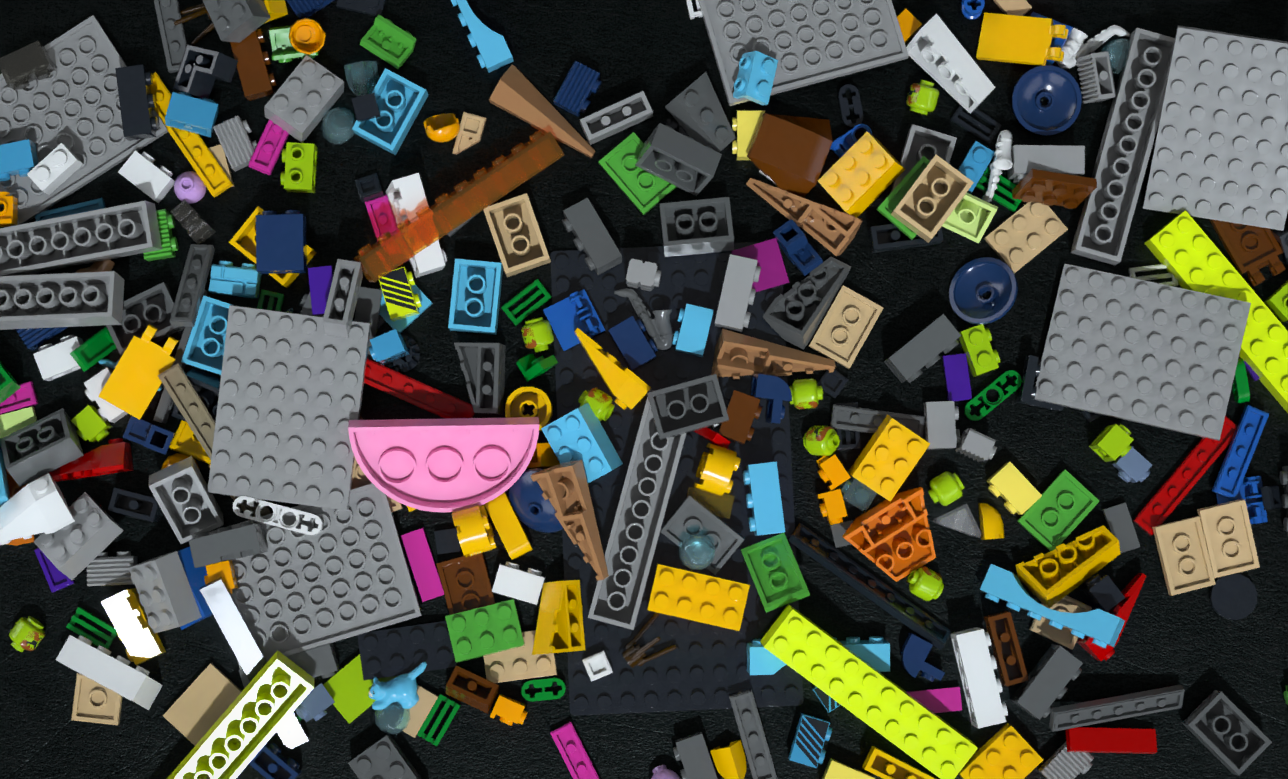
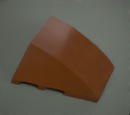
M763 113L747 157L776 183L777 188L805 197L817 184L833 142L830 121L828 119Z

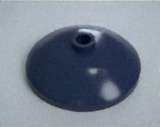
M1039 66L1027 71L1017 81L1012 93V108L1016 119L1025 129L1038 135H1054L1066 130L1074 123L1081 109L1082 97L1078 83L1070 73L1056 66ZM1042 97H1045L1047 99V104L1045 106L1040 104V99Z
M990 257L972 260L959 269L951 282L949 289L951 306L955 313L966 322L978 325L992 323L1003 317L1013 306L1018 291L1017 279L1011 268L1001 260ZM987 294H991L989 299H985Z
M534 468L525 470L509 489V501L515 515L526 526L539 532L551 533L562 530L563 527L555 516L556 510L549 500L544 499L542 496L543 490L537 481L533 482L530 476L545 469Z

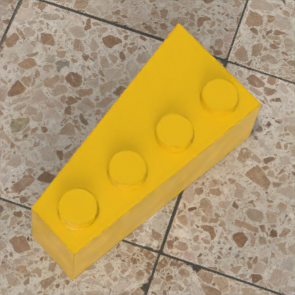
M1103 525L1076 537V540L1056 546V549L1051 552L1041 553L1034 556V559L1031 561L1017 564L1018 578L1047 608H1051L1119 556V540Z

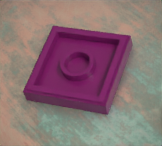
M776 238L731 251L732 255L758 260L757 266L761 267L758 282H753L752 289H755L756 292L789 283Z

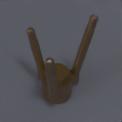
M204 3L181 10V14L194 13L174 21V25L184 23L207 13L210 20L211 18ZM213 22L191 42L193 46L215 28Z
M657 612L648 620L636 636L625 645L626 650L622 652V655L632 668L637 664L640 667L644 663L676 649V645H672L646 656L645 651L660 641V637L654 638L643 647L639 644L635 645L659 616Z

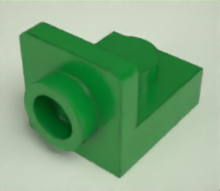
M529 354L516 361L527 382L544 374L558 363L554 355L546 359L543 356L536 359L534 354Z

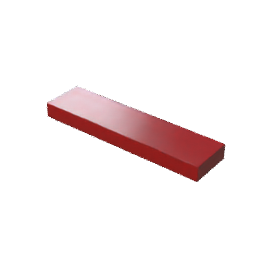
M1087 727L1065 729L1067 752L1157 753L1155 729Z

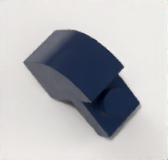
M792 219L773 232L785 255L793 265L797 266L804 276L823 263L822 258L808 243L803 231Z
M753 374L750 396L768 399L766 422L780 424V420L785 415V406L782 405L783 401H792L789 386L779 377Z
M131 416L123 438L166 455L175 433Z
M909 633L901 649L900 658L903 668L914 678H916L921 670L923 672L920 676L931 682L935 678L941 681L945 672L924 662L933 645L912 633Z

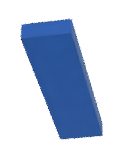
M1245 405L1212 492L1231 500H1236L1269 413Z

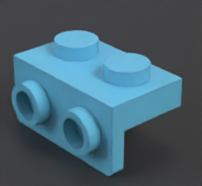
M759 51L744 53L739 61V72L734 83L733 97L736 99L746 98L760 105H768L778 60Z

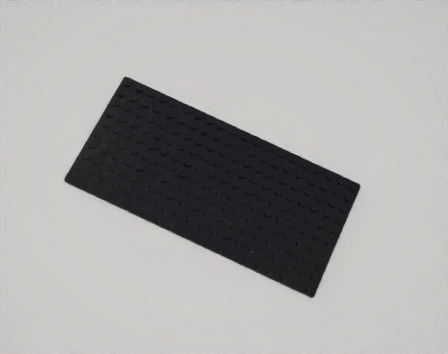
M760 242L734 243V250ZM663 246L618 248L622 255V263L600 275H597L595 270L591 271L588 268L584 259L587 256L583 250L553 251L550 254L552 305L569 297L570 294L576 291L579 292L585 289L605 331L591 337V339L600 345L603 351L615 357L622 367H626L631 370L608 330L631 316L634 317L635 321L639 317L629 298L621 297L615 294L614 291L625 288L633 289L642 299L646 310L651 313L652 319L655 318L652 311L672 309L670 323L674 334L675 331L680 332L682 323L678 322L680 309H685L686 304L714 310L703 357L675 351L676 345L672 344L667 350L657 349L655 359L633 371L635 375L651 387L650 390L656 391L710 376L715 347L722 329L786 347V341L763 318V315L774 299L780 294L783 295V285L755 293L753 305L748 304L747 312L751 313L748 328L743 327L742 332L715 326L730 254H732L731 251L664 257ZM637 259L643 263H656L657 270L661 271L659 287L654 286L652 291L641 290V287H638V289L627 287L626 276L629 261ZM647 330L644 331L645 338L647 340L651 339ZM554 333V354L558 361L555 365L557 419L579 408L581 404L578 401L585 390L589 392L593 388H598L610 395L613 399L612 404L615 405L610 417L606 421H600L623 464L588 483L605 556L645 408L647 393L632 410L628 407L623 410L614 402L616 397L610 392L581 343L563 351ZM753 375L740 376V379L735 380L732 377H719L718 382L726 410L734 390L751 395ZM776 376L784 380L788 385L787 376ZM758 398L760 399L759 405L763 406L759 418L753 419L751 427L755 428L751 440H746L743 445L727 439L731 442L727 449L736 451V457L741 458L737 471L732 473L730 480H733V485L729 494L724 492L722 496L694 487V482L699 484V478L695 477L701 456L703 452H709L710 448L706 446L712 442L694 431L686 433L661 529L690 494L741 534L745 540L717 574L714 575L660 532L634 630L588 618L598 582L596 579L597 574L591 564L584 561V554L578 544L574 545L564 528L562 529L564 581L580 580L585 650L567 652L571 715L731 709L732 705L729 695L752 689L757 707L797 706L803 704L802 675L790 666L785 665L774 675H749L747 672V643H753L754 639H762L787 605L766 613L741 552L743 548L781 534L755 536L754 531L750 532L748 518L752 517V509L747 508L746 494H750L749 485H744L743 471L747 470L746 466L777 461L785 525L784 533L787 540L795 530L789 401H783L782 405L785 406V415L780 420V424L766 422L768 399ZM722 423L715 428L712 426L707 428L718 433ZM788 541L796 559V546ZM657 564L750 585L740 631L659 613L657 619L635 645L639 644L643 647L654 638L660 637V641L645 651L646 656L672 645H676V649L652 659L640 667L637 664L632 668L623 657L622 652L626 650L625 645L636 636L656 613L648 611L647 608ZM799 600L789 603V605L799 611ZM604 651L613 673L591 682L582 660Z

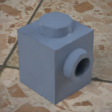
M1133 447L1124 457L1120 456L1112 463L1119 471L1117 473L1118 476L1127 483L1129 481L1132 483L1143 482L1151 473L1149 468L1152 464Z
M321 683L314 687L295 709V712L306 722L313 718L317 721L327 714L325 709L335 703V701Z

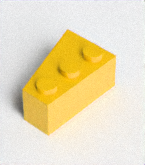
M580 580L543 583L532 655L585 650Z

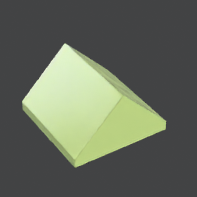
M966 193L942 226L979 243L998 207Z

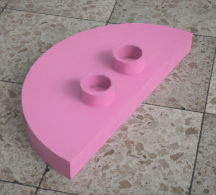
M539 418L349 420L348 430L352 451L357 463L366 477L380 491L408 507L429 512L446 513L457 512L477 505L481 506L503 494L521 477L536 449L539 436Z

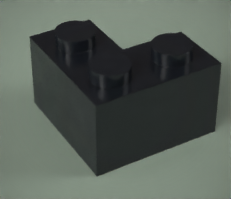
M187 45L173 89L188 93L194 98L209 99L215 79L231 83L238 61L220 52Z

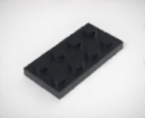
M446 621L372 631L357 635L363 681L371 680L374 677L385 678L409 673L422 662L427 663L424 672L457 666Z

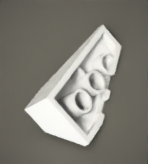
M49 473L27 484L0 507V545L8 544L11 540L22 537L24 540L32 538V535L43 532L45 534L54 533L75 522L59 486Z

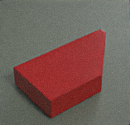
M707 427L694 431L710 442L724 448H728L731 443Z

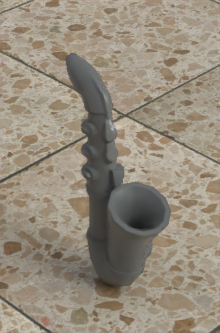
M625 288L614 291L615 294L621 297L629 298L656 348L660 350L669 349L674 338L670 323L672 309L652 311L655 316L652 319L651 313L646 310L642 299L633 289Z

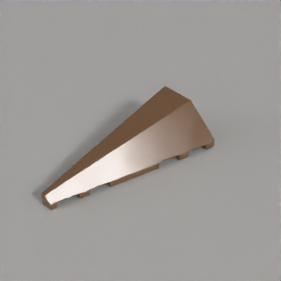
M511 65L494 89L489 99L490 103L592 158L595 150L514 65Z
M750 178L746 183L747 186L789 220L792 219L798 227L804 229L835 256L843 253L854 239L862 223L860 218L756 179Z
M722 329L715 347L711 375L716 374L717 379L719 377H732L735 380L740 379V376L753 374L790 376L792 372L805 371L806 374H813L815 370H828L831 373L834 372L836 365L835 360Z
M582 459L561 463L530 475L533 482L537 481L543 490L542 496L544 499L549 500L556 510L555 516L573 544H578L582 550L584 561L586 563L589 562L595 570L597 581L607 578L609 576Z

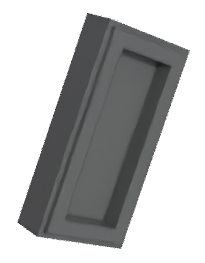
M1121 503L1103 509L1109 531L1119 540L1120 553L1139 548L1140 544L1127 504Z

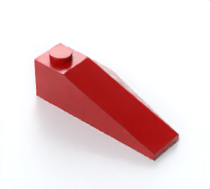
M122 438L108 440V445H102L77 458L75 461L49 472L55 482L133 471L131 445L128 442H123Z
M1144 573L1136 574L1121 591L1125 598L1108 611V613L1125 621L1115 646L1119 641L1145 581L1146 575ZM1086 635L1084 639L1079 638L1076 641L1097 661H1102L1103 659L1106 661L1115 652L1112 646L1107 645L1106 648H1102L1093 644V638Z

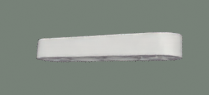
M240 496L233 503V511L236 515L313 536L319 534L323 529L322 519L315 514L247 496ZM247 500V505L255 507V503L258 502L259 505L255 512L256 517H252L253 511L245 510L244 513H241V508H238V504ZM265 506H270L273 509V516L267 520L263 519L260 514L261 509ZM287 512H292L296 516V521L293 525L288 526L283 522V516ZM301 514L305 515L302 519L310 522L312 518H315L318 528H313L312 532H310L308 526L301 524V529H297L301 521Z

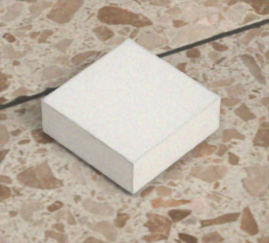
M604 651L582 660L591 682L613 673Z

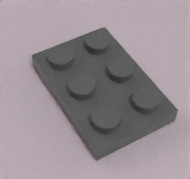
M690 494L660 530L662 534L714 575L717 574L745 540L741 534Z

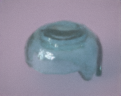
M337 107L328 111L324 115L321 124L323 137L334 144H343L351 139L355 134L352 130L356 122L355 115L344 107Z
M694 534L680 543L678 556L682 564L689 569L701 570L712 563L716 549L712 540L705 535Z
M393 702L385 709L375 711V723L384 733L398 734L407 728L410 721V710L402 708L398 702Z

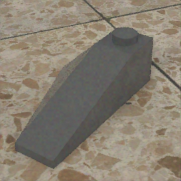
M829 257L812 270L809 276L801 282H796L792 285V289L784 295L780 294L776 297L763 315V318L785 341L804 350L820 326L846 279L851 266L833 257Z

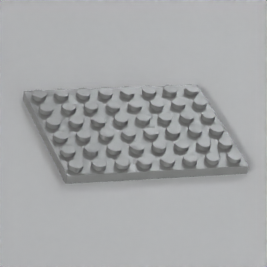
M698 0L729 106L751 101L746 98L736 99L733 97L734 83L739 72V61L742 55L747 52L759 51L778 60L770 95L905 60L909 57L892 0Z
M94 15L0 74V145L29 139L35 143L38 162L40 163L59 144L63 143L83 163L76 172L50 195L44 193L29 176L20 177L18 174L10 176V180L0 181V192H10V196L18 199V225L26 224L35 218L37 214L46 211L130 157L134 151L138 152L168 132V129L153 108V114L157 116L159 130H156V137L131 141L124 137L115 68L127 67V65ZM0 204V212H2L5 208L4 204Z
M1185 26L1177 27L1143 209L1181 214L1186 210L1193 217L1284 231L1288 212L1287 41Z
M1064 264L1041 360V369L1037 377V391L1034 400L1220 441L1251 303Z
M229 305L207 492L346 511L349 509L355 456L349 439L348 424L349 420L360 419L371 323L352 321L349 337L343 338L325 335L323 317Z
M373 483L351 490L349 509L347 511L308 505L291 507L292 509L315 514L322 519L323 529L314 536L255 521V524H262L268 552L232 560L238 588L232 589L233 594L231 595L267 661L270 660L277 650L283 655L289 656L422 616L388 497ZM287 512L283 516V522L288 526L293 525L296 521V516L292 512ZM273 513L261 517L267 520L273 516ZM301 514V521L297 529H301V524L308 526L310 532H312L313 528H318L315 518H312L310 522L302 520L305 515ZM241 523L231 525L232 529L240 528ZM218 530L211 531L208 533L209 535L218 533ZM238 661L239 668H240V670H242L243 668L241 667V665H240V663H239V661Z

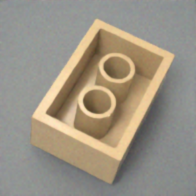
M935 155L891 213V216L929 243L974 182L938 155Z
M527 193L483 208L507 277L551 262Z

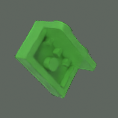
M377 15L374 25L361 39L360 45L399 69L413 52L416 38L408 31H404L393 24L391 20Z
M292 25L269 28L273 52L272 60L286 63L292 61V58L301 57L303 60L307 55L313 59L315 55L319 54L318 51L308 55L300 53L293 48L289 40V32Z

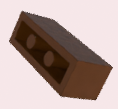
M256 29L240 43L230 42L234 58L238 61L237 69L244 95L248 101L275 94L274 87L277 86L275 75L270 73L268 65L271 64L269 53L264 51L262 43L265 42L262 29Z
M1004 611L985 616L984 620L991 639V646L1001 684L1003 686H1010L1029 681L1011 612Z

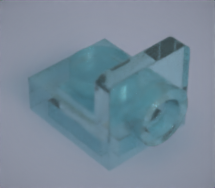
M855 478L852 481L847 480L841 489V492L844 493L842 495L843 499L864 513L877 495L875 491Z

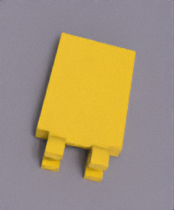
M984 13L976 58L978 60L1045 66L1046 60L1063 62L1064 51L1058 47H1051L1052 37L1067 39L1069 30L1066 29L1065 25H1053L1054 21L1049 18Z
M150 324L141 338L136 335L133 336L98 396L139 420L162 384L158 375L172 367L176 358L170 354L178 343V340L171 336L166 341L164 347L152 342L151 340L158 329Z

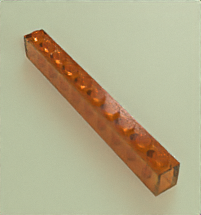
M540 130L529 137L531 141L525 145L520 143L511 149V154L506 157L502 155L492 161L493 166L487 170L485 168L478 170L473 174L474 178L472 180L460 182L454 187V192L449 195L447 193L442 194L435 199L436 204L430 208L424 206L416 212L417 216L412 220L407 218L396 225L398 229L392 233L389 231L383 233L377 238V243L372 246L367 244L357 251L359 255L354 257L356 262H361L362 272L368 281L376 282L563 157L564 153L552 133Z

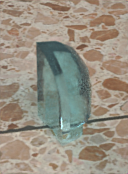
M1127 38L1112 40L1101 51H1109L1112 73L1118 74L1123 69L1129 47V39Z
M360 61L344 65L346 80L351 91L357 96L371 94L379 80L377 62Z

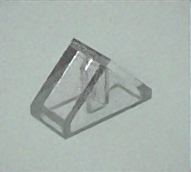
M967 504L960 505L933 520V523L972 537L980 538L981 531Z

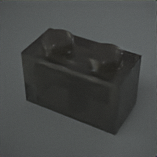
M36 41L0 58L2 75L7 85L13 90L24 89L30 85L29 82L35 79H45L51 75L50 72L55 71L47 50L40 41Z

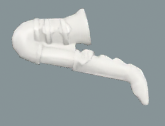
M1113 25L1102 30L1101 33L1095 35V38L1089 39L1084 44L1083 41L1088 35L1073 28L1062 47V51H1064L1063 62L1057 61V64L1062 69H1070L1078 64L1077 58L1092 53L1113 35L1129 37L1130 34L1122 27Z
M1008 130L1001 131L997 138L994 159L990 164L991 172L988 187L982 200L988 203L991 202L994 191L998 188L996 184L1000 181L999 175L1002 174L1001 170H1008L1013 167L1011 158L1013 137Z

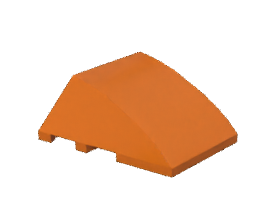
M922 487L896 493L891 502L887 499L857 517L842 536L896 582L909 575L913 570L919 569L936 558Z

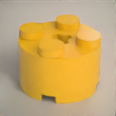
M528 386L516 389L510 394L505 405L506 418L538 417L539 432L542 431L541 428L550 423L553 415L550 399L542 390ZM525 405L535 407L532 416L529 414L524 416Z
M708 443L706 447H709L710 450L708 453L703 452L695 475V477L699 478V484L694 482V487L722 496L724 492L729 494L733 485V480L730 479L733 471H737L741 458L736 457V451Z
M484 504L452 513L454 526H456L458 540L465 557L497 548L491 523L488 522V515Z

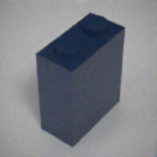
M288 210L286 214L276 215V211H262V215H256V271L259 274L307 273L306 217L300 214V211Z

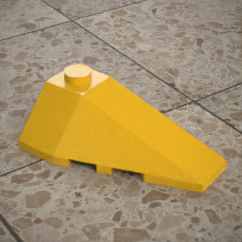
M577 328L574 333L610 392L616 397L614 402L623 410L627 407L632 410L651 387L631 370L622 367L615 357L603 351L600 345Z

